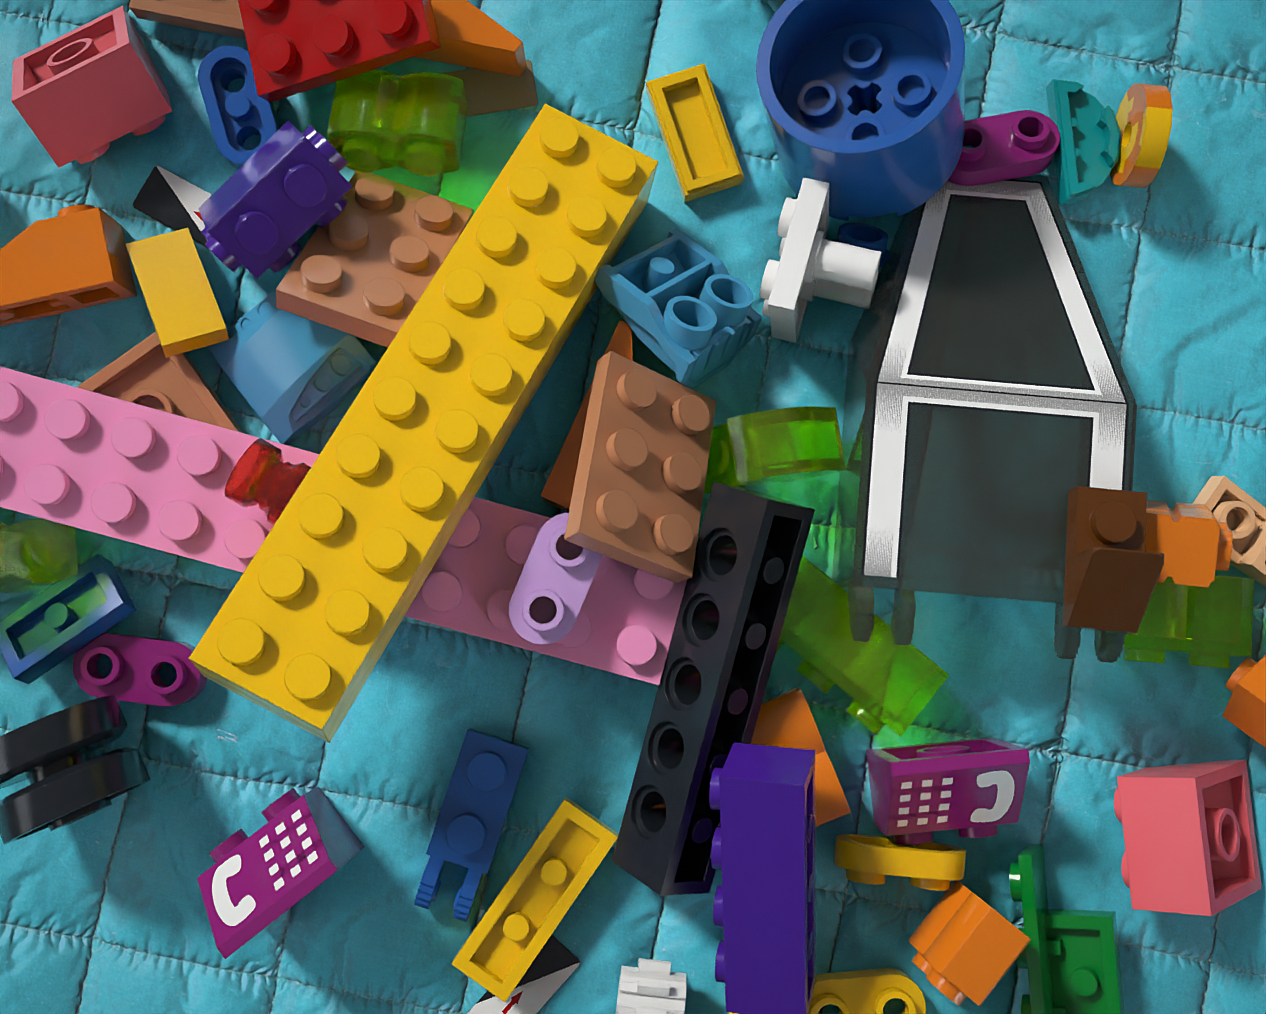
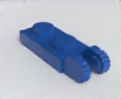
M471 728L467 730L426 852L427 855H430V858L424 870L414 905L429 909V906L437 897L441 885L440 877L445 862L448 861L469 868L464 883L459 888L453 904V918L467 922L483 874H488L528 756L529 747Z

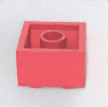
M123 6L13 60L11 102L58 168L74 160L79 164L93 161L109 149L110 142L129 132L135 136L146 134L160 126L166 118L165 114L172 111L168 90Z
M1224 760L1146 767L1117 776L1118 787L1114 794V810L1117 819L1123 825L1125 852L1122 857L1121 872L1125 885L1130 888L1132 909L1213 916L1262 889L1246 760Z

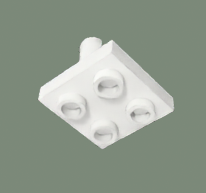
M803 177L798 198L792 199L787 197L784 202L777 230V236L782 237L779 250L781 258L780 261L769 259L760 288V298L765 299L762 315L770 317L771 332L774 338L797 342L808 301L813 302L815 296L865 309L870 308L878 279V267L882 252L825 239L829 227V183Z

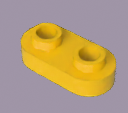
M841 834L836 836L834 864L846 869V879L850 881L880 885L885 883L886 875L911 877L910 884L915 887L946 891L950 889V881L964 879L966 850L961 847L933 841L922 844L894 843V838L860 834Z
M879 968L816 975L808 1014H818L819 1010L828 1004L838 1006L840 1009L839 1014H883L885 1003L893 998L902 999L904 1002V1007L900 1014H926V1003L920 988L909 975L901 970Z

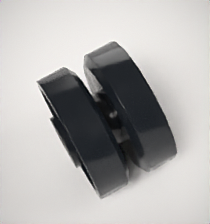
M115 695L103 696L77 704L0 736V789L25 780H29L30 783L29 786L0 800V836L4 844L17 841L48 827L50 831H54L112 805V799L151 780L138 749L124 747L93 758L91 752L118 739L127 728V722Z

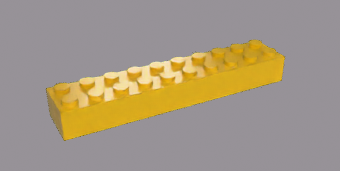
M544 104L188 658L204 677L328 743L331 742L598 288L595 282L598 269L606 264L609 266L612 264L648 203L658 161Z

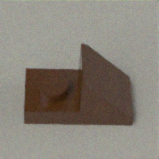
M1076 486L1068 491L1062 627L1128 634L1138 632L1164 565L1163 553L1145 552L1147 493Z

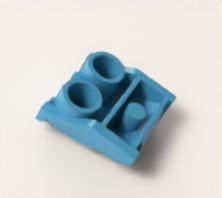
M678 228L669 231L667 239L614 267H610L608 264L600 267L595 278V282L604 298L616 307L637 337L676 373V379L680 383L691 389L727 367L753 338L762 320V316L751 307L753 302L751 289L741 280L730 276L721 260Z
M276 289L227 328L229 340L207 347L259 418L277 440L284 445L292 443L334 411L358 385L371 375L378 364L354 335L276 308Z

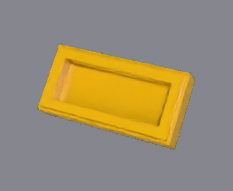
M705 63L647 81L646 92L684 203L741 185L744 175Z
M188 228L125 244L166 358L229 340L226 325Z

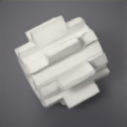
M639 958L638 967L622 966L616 1014H684L686 973L670 971L671 962L643 958Z

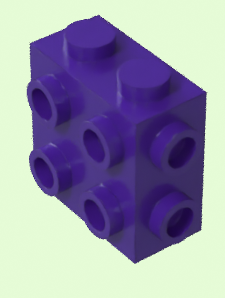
M287 121L199 207L205 225L201 233L208 240L205 245L234 273L242 265L257 279L268 268L273 273L280 271L298 254L301 245L297 240L315 223L320 228L326 226L347 205L348 200L343 195L353 186L339 171L348 162L311 125L301 133Z

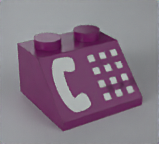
M987 737L866 749L874 826L886 836L894 835V843H927L934 840L933 831L958 829L959 837H990L998 834L997 825L1018 823L1030 765L1029 750L1027 748Z
M319 786L303 794L301 797L292 788L261 812L268 821L267 824L250 837L246 835L243 829H240L209 853L216 864L201 874L197 881L216 947L225 959L328 879L364 848L363 844Z

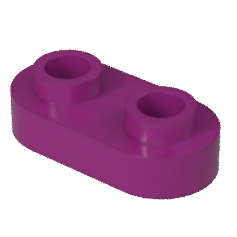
M1021 110L966 120L963 146L971 145L974 148L963 147L960 159L948 181L961 186H975L1041 173L1050 166L1060 141L1058 127L1048 116L1031 110Z
M120 633L101 634L78 650L73 659V675L77 684L84 692L98 698L115 695L116 699L120 701L166 707L175 706L195 699L202 692L207 682V678L188 659L195 647L185 642ZM103 654L109 656L113 664L112 671L107 677L100 675L97 670V661ZM167 662L171 663L177 672L176 680L171 686L165 685L160 679V669Z

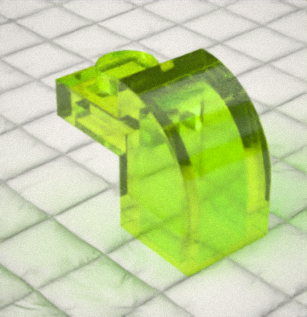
M804 406L767 410L728 418L727 423L713 426L704 494L711 493L713 482L743 488L765 482H793L846 470L836 408Z

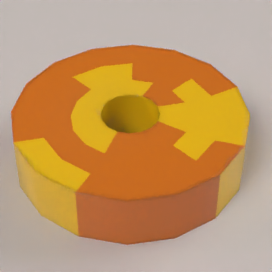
M1134 83L1127 90L1121 101L1116 115L1121 131L1120 158L1109 173L1114 185L1146 188L1153 182L1160 170L1167 151L1172 126V100L1166 86Z

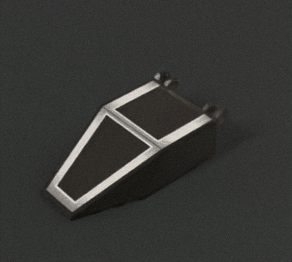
M1031 175L975 186H961L947 181L928 201L914 210L903 214L889 249L890 260L883 264L878 273L870 308L864 309L849 342L832 588L848 589L852 639L862 642L869 641L874 628L873 588L895 590L891 633L893 634L894 643L897 645L911 644L916 610L914 592L1056 604L1054 624L1056 656L1061 659L1076 658L1078 648H1080L1081 629L1062 627L1068 491L1076 486L1132 491L1137 404L1048 176ZM1095 630L1094 649L1097 660L1108 663L1117 662L1123 651L1124 638L1127 633Z

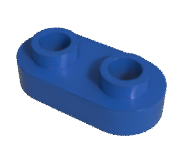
M227 45L212 50L204 57L198 70V82L216 146L225 159L233 167L239 169L280 129L273 102H269L257 94L249 52L238 46ZM238 78L245 79L241 90L237 92L227 91L231 81ZM252 135L261 136V142L257 148L253 150L243 149L244 142L248 137Z

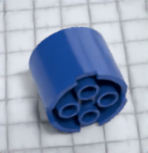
M786 0L775 12L763 33L756 61L757 84L780 167L785 179L798 196L803 177L829 183V216L848 221L849 216L875 217L896 212L898 217L914 210L933 197L948 181L960 159L965 131V41L960 20L949 0Z

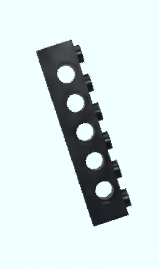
M713 482L696 545L692 578L687 579L612 857V862L660 896L710 893L716 869L712 868L711 864L712 841L715 829L721 827L720 810H712L709 802L712 772L715 767H724L733 743L751 744L815 509L762 492Z

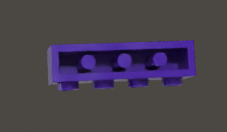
M733 743L724 767L714 768L709 791L710 808L712 810H720L721 827L715 829L711 849L712 868L722 870V885H718L714 898L713 923L714 926L723 927L724 941L719 942L716 953L715 980L716 982L725 983L726 1012L737 1014H808L816 981L815 750Z

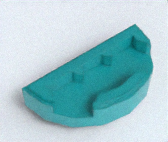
M1053 79L1046 87L1049 118L1056 124L1060 133V141L1054 155L1059 203L1060 206H1064L1085 199L1106 181L1112 168L1120 158L1121 131L1115 113L1110 106L1104 108L1096 97L1082 90L1084 85L1073 81Z

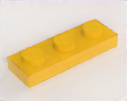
M565 796L451 964L503 1002H506L618 838V833Z

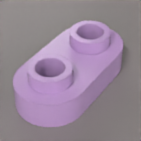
M569 513L556 515L541 527L510 599L509 618L511 624L522 638L531 643L551 644L561 640L571 631L602 558V554L584 547L581 555L576 559L566 560L559 556L556 550V543L561 536L565 535ZM541 596L552 599L557 608L554 619L545 624L534 621L530 615L531 603Z

